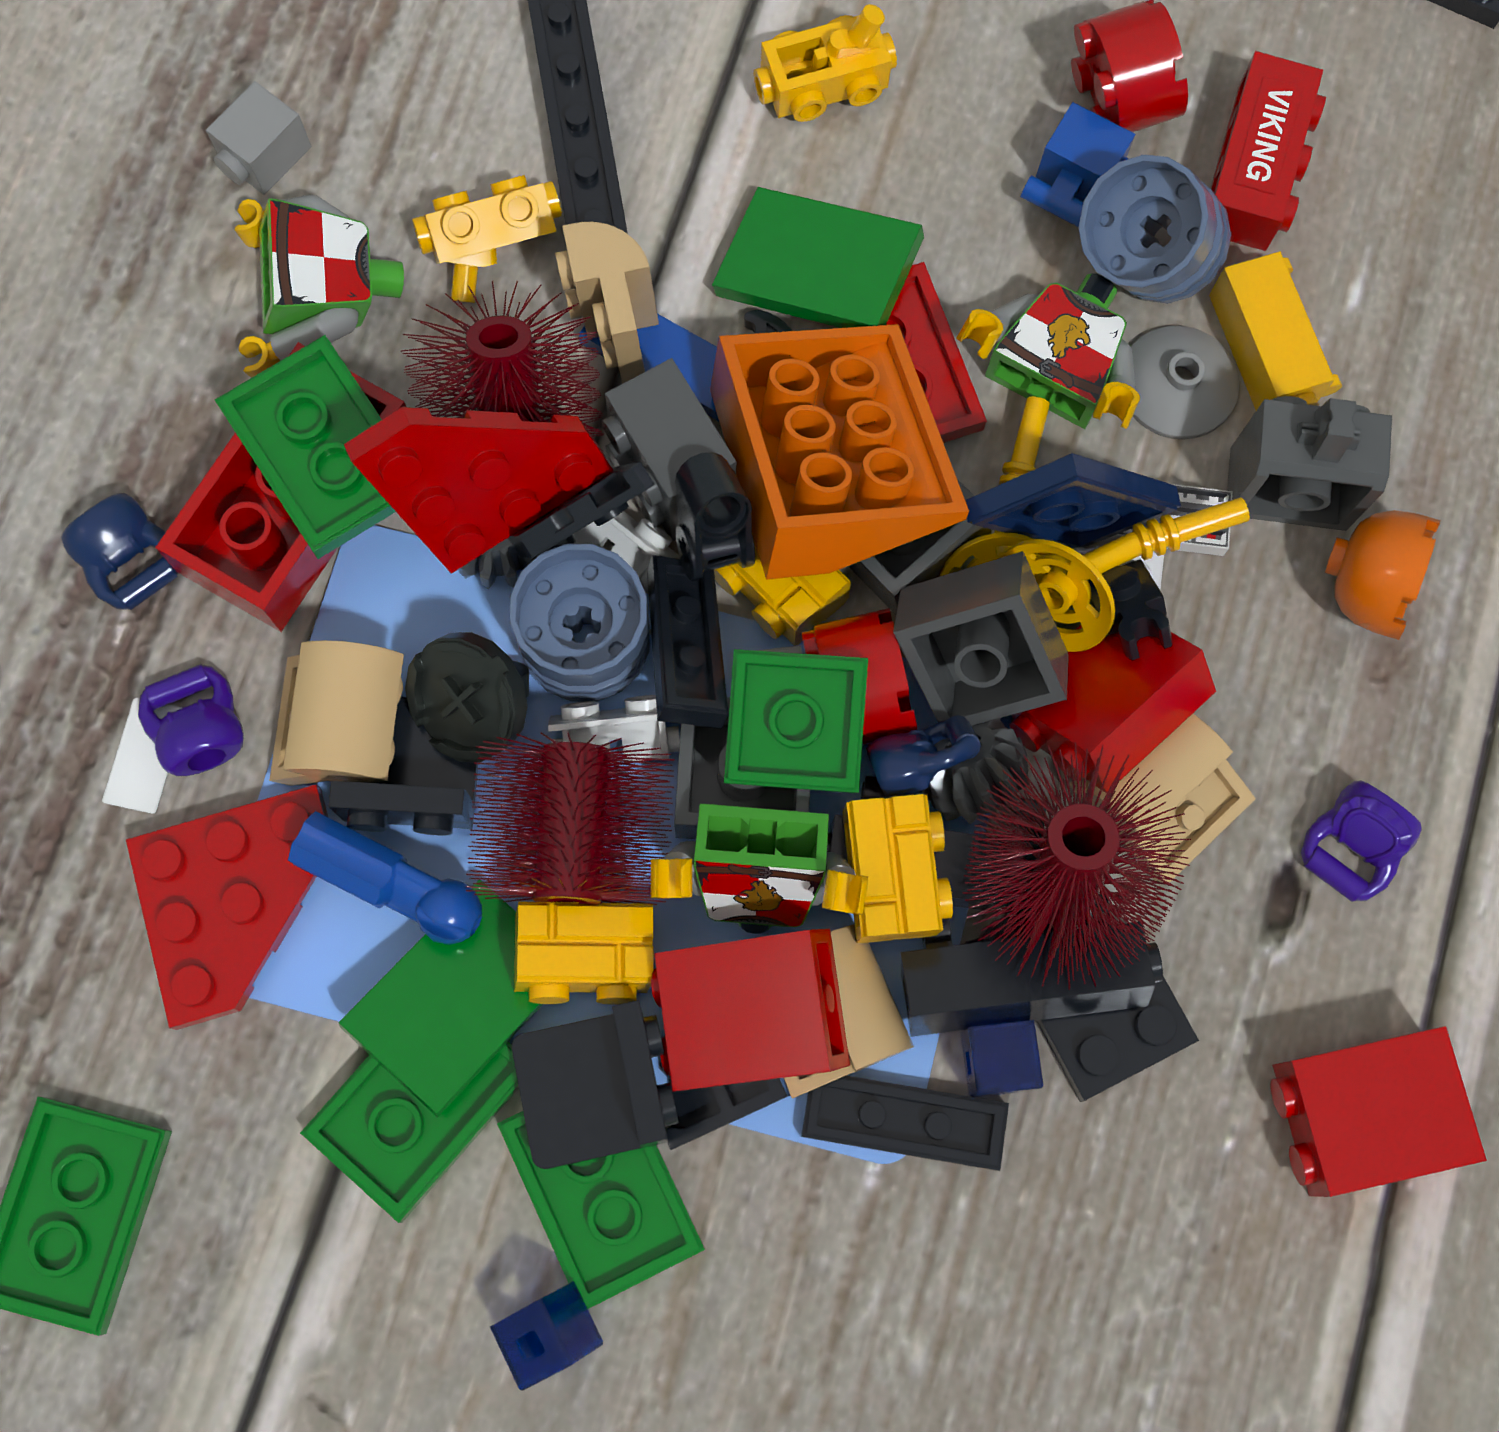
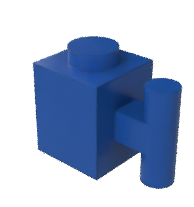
M1072 102L1044 149L1036 177L1031 175L1020 197L1079 227L1083 202L1100 176L1118 162L1129 159L1127 155L1136 134Z

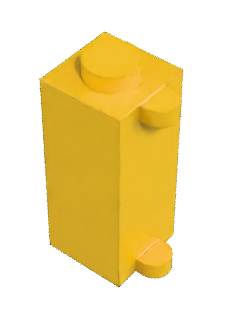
M1281 251L1224 267L1209 294L1256 411L1264 399L1272 400L1283 396L1298 397L1305 400L1307 405L1319 406L1318 401L1321 397L1333 394L1342 388L1338 375L1332 374L1292 280L1290 274L1293 272V267L1289 258H1283Z

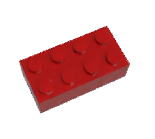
M298 342L289 356L305 346ZM351 372L382 420L401 407H406L405 402L400 398ZM234 433L155 547L177 573L280 632L283 631L337 550L336 548L320 559H317L236 433Z

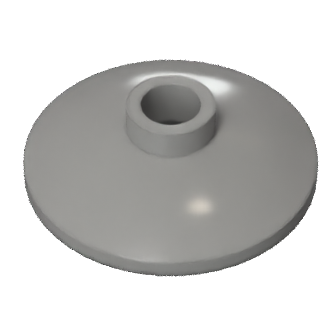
M1166 326L1146 333L1131 346L1135 372V390L1140 395V401L1133 417L1143 427L1167 438L1192 439L1214 431L1229 417L1238 400L1240 380L1238 369L1232 356L1217 339L1195 328ZM1175 367L1187 369L1193 374L1194 378L1191 380L1180 378L1175 371Z

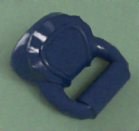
M117 493L100 501L71 522L62 533L61 540L67 554L82 567L86 581L97 598L116 609H134L178 577V573L162 557L117 590L113 591L108 582L110 573H116L120 566L129 562L138 553H144L145 548L150 546L156 547L165 534L163 529L148 520L141 505L126 493Z
M955 715L922 730H911L908 733L889 734L876 738L868 744L866 752L885 797L891 798L895 796L917 795L918 792L929 787L930 781L938 772L975 757L979 753L981 745L968 719L964 716ZM943 739H949L952 747L937 751L934 744Z

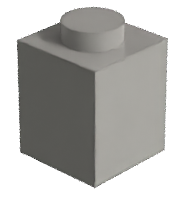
M256 81L206 129L217 152L213 160L218 168L234 183L241 185L244 181H247L263 195L312 147L299 114Z

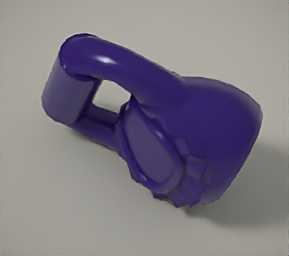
M199 664L145 686L144 691L140 695L138 718L145 734L155 744L158 762L167 773L175 776H190L203 773L226 763L235 757L243 747V727L238 717L234 714L233 694L230 684L213 667ZM213 687L214 695L212 699H199L197 703L175 712H167V715L162 719L154 712V710Z
M1362 780L1354 781L1342 790L1334 807L1318 817L1307 830L1301 850L1303 866L1351 902L1367 901L1388 887L1397 873L1401 858L1416 845L1422 831L1421 822L1407 809L1379 789ZM1330 834L1337 838V843L1342 842L1353 852L1361 856L1365 863L1375 866L1372 880L1367 882L1318 846L1319 842Z

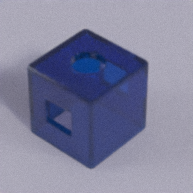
M1034 1020L974 1026L960 1032L970 1097L976 1098L1029 1092L1043 1088L1044 1083Z
M574 1281L490 1326L511 1374L521 1391L572 1366L603 1345L602 1337Z

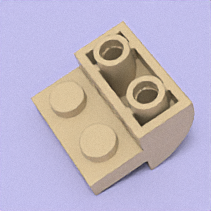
M579 222L563 225L567 250L556 252L555 255L568 307L579 303L569 311L570 317L575 319L591 316V318L584 319V321L587 320L584 322L586 332L597 333L587 334V336L596 335L588 337V339L599 337L606 369L619 367L623 384L645 372L637 329L659 325L648 260L640 245L630 235L614 226L600 222Z
M328 640L302 642L300 654L287 657L269 781L289 786L322 781L362 783L387 781L389 766L395 753L393 734L397 704L403 691L401 673L404 654L378 646L355 642Z
M1192 714L1119 781L1115 789L1116 792L1110 802L1114 800L1138 768L1139 770L1114 804L1133 780L1134 782L1123 797L1153 770L1121 803L1119 808L1148 782L1116 817L1124 812L1141 794L1143 795L1137 801L1159 785L1158 789L1137 804L1138 807L1147 803L1152 798L1172 790L1144 806L1133 815L1132 819L1164 802L1166 803L1140 817L1135 822L1174 807L1176 809L1163 813L1150 821L1185 813V815L1169 818L1171 820L1159 824L1144 833L1179 825L1178 827L1166 829L1165 832L1160 834L1186 833L1152 838H1168L1173 836L1174 838L1170 839L1191 840H1162L1160 843L1152 846L1180 844L1142 850H1158L1167 847L1168 849L1165 850H1185V852L1155 853L1188 857V859L1167 856L1161 858L1189 864L1256 798L1226 760L1233 753L1230 747L1211 727ZM1083 778V781H1082V798H1083L1084 778ZM1086 780L1085 793H1087L1088 786H1089V781H1087V780ZM1074 781L1076 785L1075 793L1077 794V782ZM1096 786L1094 790L1092 805L1095 804V801L1100 791V789ZM1101 792L1097 807L1100 806L1107 793ZM1135 805L1133 808H1131V809H1130L1129 811H1127L1125 814H1127V813H1129L1130 811H1132L1137 805ZM1165 820L1140 826L1135 830L1131 831L1129 834L1150 827L1157 823L1163 822ZM1158 832L1151 833V834H1147V835H1144V836H1150V835L1156 834V833H1158ZM1128 841V842L1125 843V844L1127 845V844L1132 843V842H1135V841ZM1142 841V842L1139 843V844H1143V843H1147V842H1151V841ZM1157 858L1144 859L1138 861H1152L1156 860ZM1147 863L1160 866L1169 865L1167 867L1182 869L1187 866L1178 863ZM1158 868L1159 870L1174 872L1175 874H1179L1182 871L1179 869ZM1160 873L1173 879L1177 876L1168 873ZM1152 878L1155 881L1163 882L1157 878Z
M855 924L831 931L850 1066L831 1072L783 1078L792 1099L914 1047L870 944L856 942Z

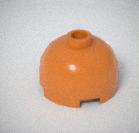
M1393 510L1375 513L1359 522L1349 540L1336 537L1325 573L1337 576L1334 598L1341 612L1358 626L1399 640L1407 622L1401 619H1403L1407 605H1411L1413 600L1416 601L1436 542V539L1432 537L1439 527L1440 520L1416 513Z

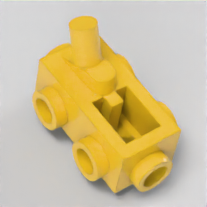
M868 4L858 16H840L822 26L800 32H782L771 40L761 42V66L753 71L755 88L761 104L773 103L778 119L793 115L796 121L806 122L822 115L828 104L848 99L849 103L853 106H863L875 101L881 95L882 89L888 88L890 71L897 66L896 50L892 37L888 32L882 34L880 31V27L885 20L883 11L875 5Z
M525 175L490 184L493 193L492 197L470 202L467 191L447 195L432 200L435 212L412 218L422 254L433 252L436 264L444 262L454 263L451 298L454 301L475 303V299L467 285H469L475 296L478 267L497 264L496 248L557 232L553 219L562 217V212L552 181L528 187Z

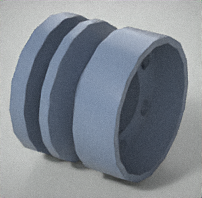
M1140 155L1118 162L1100 176L1083 202L1078 227L1083 253L1097 273L1143 301L1165 304L1190 298L1210 284L1226 261L1231 239L1227 210L1215 193L1187 167L1169 157ZM1162 227L1172 237L1164 247L1155 237L1157 231Z
M564 544L541 553L520 573L510 595V625L524 662L529 668V674L547 692L571 702H598L622 692L640 674L650 652L647 595L637 572L617 553L594 544ZM583 624L593 625L594 633H588L584 643L575 642L573 633H580Z

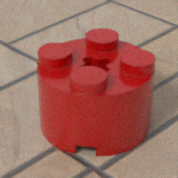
M1154 0L1141 1L1074 25V36L1080 56L1071 60L1072 74L1079 93L1087 91L1091 93L1095 106H1092L1090 111L1131 132L1167 122L1185 114L1188 105L1187 78L1175 81L1174 62L1182 59L1183 53L1174 23L1166 7L1161 2L1154 3Z
M890 608L814 625V630L802 632L806 654L868 658L862 746L868 745L874 739L885 735L918 730L914 709L912 710L910 705L909 686L899 643L893 633L894 623Z

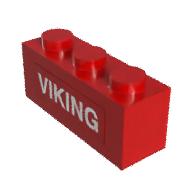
M1259 51L1254 52L1238 86L1210 187L1227 210L1231 242L1266 251L1278 230L1288 232L1299 204V197L1290 195L1294 180L1301 182L1313 150L1312 146L1304 144L1307 131H1315L1326 102L1325 96L1317 94L1323 69Z

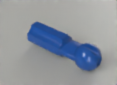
M317 811L306 819L299 834L292 842L288 861L293 863V865L379 909L386 906L418 922L420 929L433 942L446 945L463 942L475 933L481 922L482 904L478 895H475L477 894L475 891H466L473 890L466 887L469 886L466 882L454 879L439 880L408 864L407 859L403 855Z

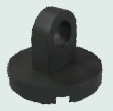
M473 632L449 633L427 644L423 651L416 654L409 664L405 685L409 713L416 726L423 725L427 733L433 737L428 742L438 752L459 762H482L485 759H478V757H492L494 755L476 752H501L503 750L478 748L476 746L507 749L509 746L485 743L483 741L512 745L514 742L497 737L515 741L518 737L516 734L522 732L528 708L526 698L529 696V668L524 663L513 661L493 641Z

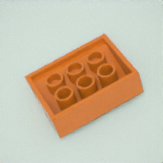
M898 324L719 336L710 392L726 445L737 462L736 477L752 506V534L766 580L829 574L967 519L969 513L968 506Z

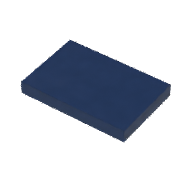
M1074 453L965 500L969 509L968 523L1004 533H1015L1033 539L1050 540L1072 549L1087 547L1132 529L1134 524L1140 522L1144 524L1147 520L1157 519L1162 515L1177 511V508L1181 507L1177 486Z

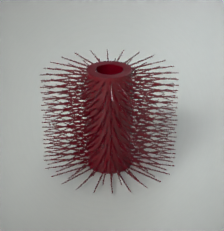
M492 281L495 316L490 317L481 293L487 317L469 285H467L484 319L479 320L471 307L476 317L475 319L459 300L458 302L462 307L446 294L473 319L475 323L472 326L426 304V306L440 312L455 322L464 331L412 318V320L419 321L421 324L427 325L447 337L403 334L406 336L452 339L457 343L408 337L417 339L415 341L430 347L400 350L401 352L436 349L440 352L403 354L445 355L440 357L406 355V357L429 358L430 360L412 358L420 360L418 361L419 363L405 366V368L422 363L427 365L404 369V371L428 366L435 368L404 372L435 371L431 374H406L427 375L425 377L410 376V378L421 379H415L417 383L412 384L411 386L413 387L408 389L427 384L431 385L407 390V392L432 387L438 388L437 390L408 393L433 392L432 394L410 395L428 396L427 398L414 397L422 400L419 402V405L415 406L417 408L435 405V407L428 409L442 408V410L430 411V413L439 412L432 415L433 417L444 416L447 418L458 416L456 418H464L466 411L470 409L471 411L518 413L521 421L551 422L552 415L603 414L575 413L577 411L601 412L595 411L597 409L588 406L593 401H596L597 398H600L595 396L601 395L570 397L573 394H601L576 393L578 391L599 392L596 388H591L588 385L591 384V381L596 380L594 378L599 377L581 380L574 379L599 376L600 374L570 377L572 374L600 373L576 372L578 370L598 371L596 369L582 368H594L589 366L590 362L588 361L594 360L590 358L597 356L575 360L567 359L570 357L598 355V353L568 356L571 353L598 352L576 351L578 348L596 350V348L582 347L583 344L588 343L587 340L593 338L566 345H555L556 343L596 335L561 340L565 336L597 332L568 334L580 326L581 323L587 321L585 320L541 336L546 330L588 319L591 316L551 326L566 312L570 311L572 307L579 304L577 303L532 324L534 319L547 305L562 294L561 292L524 321L520 320L521 313L541 287L540 284L530 299L531 293L529 294L521 311L518 313L519 302L515 317L509 316V311L518 281H516L506 316L507 291L505 292L503 315L498 316ZM560 314L559 316L555 317L554 319L550 320L549 322L545 323L544 325L540 326L539 328L531 332L530 328ZM434 326L466 334V338L436 328ZM570 327H573V328H571V329H569V330H567V331H565V332H563V333H561V334L549 336V335L555 334V333H557V332H560V331H562V330H565V329H568V328H570ZM550 338L544 342L535 343L539 339ZM423 341H429V342H434V343L446 344L447 346H439V345H435V344H431V343H427V342H423ZM580 342H584V343L578 344V345H576V346H570V345H573V344H577V343H580ZM544 346L539 350H534L537 347ZM450 347H463L465 350L459 351ZM563 347L567 348L562 351H552ZM439 348L447 349V350L454 351V352H447V351L442 350V349H439ZM457 354H465V355H468V356H466V357H461V356H458ZM441 359V360H450V361L436 362V361H433V360ZM590 359L587 361L578 362L579 360ZM559 364H568V366H564V367L556 366V365H559ZM561 369H568V370L563 371V372L558 371V370H561ZM441 375H450L449 377L436 378ZM594 379V380H590V381H586V382H580V381H584V380ZM445 380V381H447V382H446V383H441V382H438V381ZM559 385H569L568 387H557ZM445 396H454V397L448 398V399H441L442 397H445ZM595 397L578 401L575 400L577 398ZM567 405L569 407L561 408L558 406ZM592 415V416H581V417H579V418L595 417V418H590V419H584V420H581V421L592 420V421H588V422H584V423H583L584 426H586V429H592V430H588V431H591V432H602V431H597V430H599V429H595L594 427L588 426L586 423H590V422L599 420V419H597V418H602V417H596V416H603V415ZM590 433V434H600V435H591L592 437H594V436H603V435H604V433Z
M541 732L543 736L553 742L549 744L516 734L544 745L543 747L497 737L535 748L483 741L485 743L526 750L476 746L478 748L505 750L512 753L476 752L501 757H478V759L500 762L495 764L474 762V764L495 765L500 768H477L496 773L474 775L500 777L502 780L474 779L493 783L476 785L477 787L492 788L493 791H472L493 793V795H475L487 800L485 802L472 801V803L500 805L501 807L472 806V808L508 809L512 811L484 809V811H478V813H501L506 815L498 816L474 813V815L514 820L470 819L515 823L473 822V824L501 825L499 827L477 825V827L504 831L472 829L470 831L511 835L470 834L503 837L476 839L496 841L497 843L473 841L472 843L505 847H468L506 850H471L496 853L475 855L498 859H468L508 863L468 862L497 864V866H474L490 869L487 871H469L500 875H466L503 878H469L488 881L473 884L501 888L466 886L468 888L492 889L466 891L495 892L475 895H519L486 897L485 899L523 898L503 902L532 899L535 902H579V904L599 905L604 902L640 904L653 903L637 901L666 902L637 899L651 898L649 896H628L651 895V890L631 889H651L650 887L632 886H651V884H642L651 883V881H638L651 879V876L645 875L647 873L651 874V872L635 871L651 870V868H635L651 867V864H646L651 862V860L638 859V857L664 859V857L626 854L667 855L668 853L641 852L660 851L662 849L639 846H669L632 842L672 843L669 841L634 840L668 838L641 836L643 834L666 836V834L634 830L672 831L636 828L671 827V825H641L636 823L650 822L661 824L660 822H664V820H670L669 818L638 816V814H673L630 812H655L669 809L667 807L654 806L658 804L645 805L629 802L673 804L670 802L643 801L648 799H672L654 795L665 794V792L671 793V791L651 790V787L674 788L673 786H656V784H651L669 783L670 781L654 779V777H674L673 775L649 774L643 771H674L653 768L655 766H673L671 764L644 761H675V759L629 756L672 754H618L661 748L609 752L611 750L644 744V742L607 749L604 746L622 738L603 745L591 744L590 742L596 734L587 743L572 742L569 733L567 734L570 742H556ZM499 754L522 755V756H504V755H499ZM497 758H511L517 761L498 760ZM623 759H636V760H639V761L623 760ZM502 763H515V764H517V765L502 764ZM630 763H643V764H655V765H635V764H630ZM642 767V768H649V769H656V770H643V769H631V768ZM494 770H513L517 772H501ZM494 774H508V775H515L516 777L498 776V775H494ZM631 775H649V776H647V777H638V776H631ZM633 779H648L657 781H637ZM490 781L516 782V783L502 784V783H496V782H490ZM631 783H643L649 785H632ZM485 785H504L513 788L489 787ZM495 790H508L512 792H501ZM636 790H642V791H654V792H660V793H641V792H635V791H636ZM494 793H503V794H510V795H499V794H494ZM632 795H650L657 797H636ZM484 797H506L510 799H491ZM488 801H500V802H507V803H512V804L487 803V802H488ZM647 806L666 809H642L637 807ZM636 818H651V819H664V820H660V821H647V820H640V819H636ZM504 828H516L517 830L504 829ZM496 855H506L511 857H499ZM627 859H629V860H640V861L634 862V861H628ZM634 863H636V864H643V865H626V864H634ZM487 867H500V868H510V869H494V868H487ZM488 871H502V872H509V873L488 872ZM635 875H636V876H645V877H637V878H635V877H630V876H635ZM491 880H511V881H491ZM482 883H499V884H505V885H491V884H482ZM629 892H647V893H629Z
M1075 742L1077 795H1075L1076 785L1074 783L1071 754L1072 802L1069 771L1067 767L1066 776L1061 750L1059 749L1065 776L1063 781L1059 773L1057 761L1054 760L1048 745L1059 777L1061 790L1058 793L1053 773L1051 774L1046 758L1044 759L1056 795L1035 755L1033 757L1041 770L1045 783L1026 756H1023L1031 766L1030 770L1038 783L1041 794L1021 767L1020 769L1026 776L1029 786L1012 768L1010 769L1033 795L1022 786L1018 779L1016 781L1002 770L1024 790L1026 798L1007 780L1028 805L1020 799L1015 790L1013 793L1001 782L999 783L1015 796L1020 803L994 785L992 787L1006 795L1012 802L987 790L1001 798L1018 815L1009 810L1003 803L1000 804L991 797V800L1009 813L984 801L985 804L997 809L1003 815L980 807L991 812L996 817L983 813H977L978 815L985 816L997 822L1000 826L977 818V820L987 823L995 829L975 825L992 833L974 830V833L983 834L989 838H981L977 835L972 837L975 840H983L991 845L980 844L974 841L971 844L981 845L991 850H981L973 846L974 848L970 847V849H974L972 851H982L988 856L978 855L973 852H969L972 853L969 855L979 856L975 857V859L984 858L989 861L967 858L973 860L970 862H981L983 864H980V866L966 864V866L978 867L972 868V870L965 868V870L973 871L967 873H980L981 875L964 876L973 877L970 880L988 879V881L965 883L981 884L974 887L987 884L999 885L967 889V891L992 888L985 892H962V894H980L972 896L973 899H965V901L991 898L969 908L1001 901L991 908L968 916L967 918L1000 910L986 919L973 923V925L1012 911L980 930L983 931L992 925L995 927L1005 918L1012 915L1005 925L978 939L979 941L992 934L990 936L992 937L1002 928L1009 925L1002 935L987 945L988 947L1009 932L1001 940L1002 942L1020 925L1021 927L998 952L1015 935L1018 936L1024 926L1029 923L1024 931L995 959L996 961L1012 945L1014 946L1025 933L1010 955L1025 938L1007 963L1008 965L1030 937L1031 940L1027 946L1028 949L1023 957L1024 960L1020 965L1021 969L1017 977L1047 924H1050L1031 978L1053 925L1054 930L1042 986H1044L1045 977L1048 975V970L1051 968L1052 959L1055 958L1058 947L1057 984H1059L1063 937L1061 975L1063 974L1064 949L1066 947L1065 966L1067 964L1070 990L1068 939H1070L1069 956L1071 955L1074 981L1073 931L1077 971L1079 958L1084 984H1086L1081 963L1083 951L1088 975L1091 973L1096 987L1097 985L1085 953L1087 952L1086 942L1089 947L1092 964L1094 966L1095 963L1099 977L1101 975L1091 950L1090 942L1093 944L1097 956H1099L1109 977L1111 978L1099 948L1120 977L1107 951L1104 940L1124 968L1125 966L1120 960L1121 958L1116 948L1132 965L1133 963L1128 959L1130 957L1125 949L1140 961L1123 945L1120 937L1137 956L1138 954L1133 949L1135 947L1132 942L1145 952L1143 948L1129 937L1128 933L1133 935L1142 946L1141 942L1151 947L1141 940L1138 934L1143 936L1148 942H1150L1148 939L1155 941L1149 938L1147 933L1153 937L1156 936L1144 929L1145 926L1143 924L1148 926L1153 932L1160 931L1152 927L1153 923L1160 928L1162 924L1151 920L1145 914L1153 916L1159 922H1165V920L1161 919L1163 917L1153 915L1148 909L1166 917L1165 915L1167 914L1158 911L1151 905L1159 906L1165 912L1166 910L1170 912L1168 907L1159 905L1155 900L1162 901L1170 907L1173 904L1166 902L1167 900H1163L1157 895L1176 900L1158 890H1165L1178 895V893L1170 889H1165L1155 884L1168 885L1182 890L1163 879L1173 880L1184 884L1183 882L1160 873L1184 877L1183 875L1158 869L1161 867L1183 870L1182 868L1147 863H1178L1190 866L1180 861L1161 858L1167 856L1188 859V857L1155 853L1185 852V850H1165L1168 847L1158 850L1142 849L1180 844L1152 846L1160 843L1162 840L1191 839H1170L1174 838L1173 836L1168 838H1152L1186 833L1160 834L1165 832L1166 829L1178 827L1179 825L1144 833L1159 824L1171 820L1169 818L1185 815L1183 813L1150 821L1163 813L1176 809V807L1135 822L1166 802L1151 810L1148 809L1140 816L1132 819L1133 815L1144 806L1172 791L1169 790L1156 798L1154 797L1138 807L1137 804L1158 789L1160 785L1137 801L1143 795L1141 794L1124 812L1116 817L1148 782L1119 808L1121 803L1153 770L1123 797L1134 782L1133 780L1114 804L1139 770L1138 768L1114 800L1110 802L1116 792L1115 789L1120 781L1119 778L1125 769L1124 765L1130 756L1128 755L1103 801L1097 807L1114 755L1095 804L1092 805L1103 745L1100 757L1097 759L1096 768L1093 770L1091 782L1089 781L1087 793H1085L1088 749H1086L1082 798L1084 761H1082L1080 783ZM1035 774L1037 775V777L1040 779V781L1042 782V784L1044 785V787H1045L1046 790L1048 791L1049 796H1050V799H1051V802H1052V806H1051V804H1050V802H1049L1047 796L1045 795V793H1044V791H1043V789H1042L1040 783L1038 782V780H1037ZM1065 781H1066V786H1067L1068 794H1067V791H1066V789H1065ZM1061 792H1062V797H1063L1064 806H1063V803H1062V800H1061ZM1031 797H1033L1037 801L1038 807ZM1137 805L1132 811L1125 814L1127 811H1129L1131 808ZM1016 807L1019 808V810L1026 816V818L1018 812ZM1043 807L1047 810L1049 818L1047 817ZM997 820L1004 821L1008 826L998 822ZM1040 820L1044 822L1046 829H1044ZM1165 820L1163 822L1157 823L1150 827L1129 834L1131 831L1135 830L1140 826ZM1030 828H1033V829H1034V831H1035L1037 837L1035 836V834L1032 832V830H1031ZM1158 832V833L1153 834V835H1150V836H1144V835H1147V834H1151V833ZM1029 841L1034 842L1041 849H1034ZM1128 841H1135V842L1129 843V844H1127V845H1124V844L1127 843ZM1142 841H1151V842L1139 844V843H1141ZM1123 852H1130V853L1124 854V855H1122V856H1118V855H1120V854L1123 853ZM1032 854L1038 860H1026L1023 855ZM1157 858L1156 860H1152V861H1137V860ZM1127 864L1131 865V866H1127V867L1120 868V867H1122V866H1124V865H1127ZM986 868V869H994V870H996V871H981V872H979V871H975V870H973V869ZM991 873H1005V874H1003V875H992ZM1109 874H1121L1124 877L1113 879ZM1150 878H1157L1163 882L1151 880ZM1104 884H1113L1118 892L1109 891ZM1010 886V887H1007V888H1003V889H999V890L992 891V890L997 889V888H1000V887ZM987 894H998L996 896L974 898ZM1008 896V897H1005V898L993 900V899L998 898V897ZM1011 901H1014V902H1013L1011 905H1009V906H1005V907H1002V908L990 910V909L996 908V907H998V906L1000 907V906L1003 905V904H1006V903H1009V902H1011ZM1027 907V908L1024 909L1022 912H1020L1017 916H1015L1013 919H1011L1018 911H1020L1021 909ZM1022 918V919H1021L1020 921H1018L1015 925H1013L1011 928H1009V927H1010L1013 923H1015L1018 919ZM1120 918H1122L1127 924H1129L1130 927L1125 925ZM1141 918L1148 920L1152 926L1148 925ZM1129 921L1140 927L1146 935L1140 933ZM1108 924H1109V925L1112 927V929L1115 931L1117 937L1115 936V934L1113 933V931L1111 930V928L1108 926ZM1081 928H1082V931H1083V934H1084L1085 948H1084V943H1083ZM1117 929H1118L1119 931H1121V932L1125 935V937H1126L1127 940L1130 942V944L1132 945V947H1131V946L1128 944V942L1121 936V934L1117 931ZM1094 931L1096 932V934H1097V936H1098V938H1099V940H1100V942H1101V945H1102L1103 948L1105 949L1107 955L1105 954V952L1103 951V949L1101 948V946L1099 945V943H1098L1097 940L1095 939ZM1111 937H1112L1116 942L1119 943V945L1121 946V948L1123 949V951L1126 953V955H1125V954L1122 952V950L1115 944V942L1111 939ZM1077 938H1078L1079 943H1080V953H1079Z

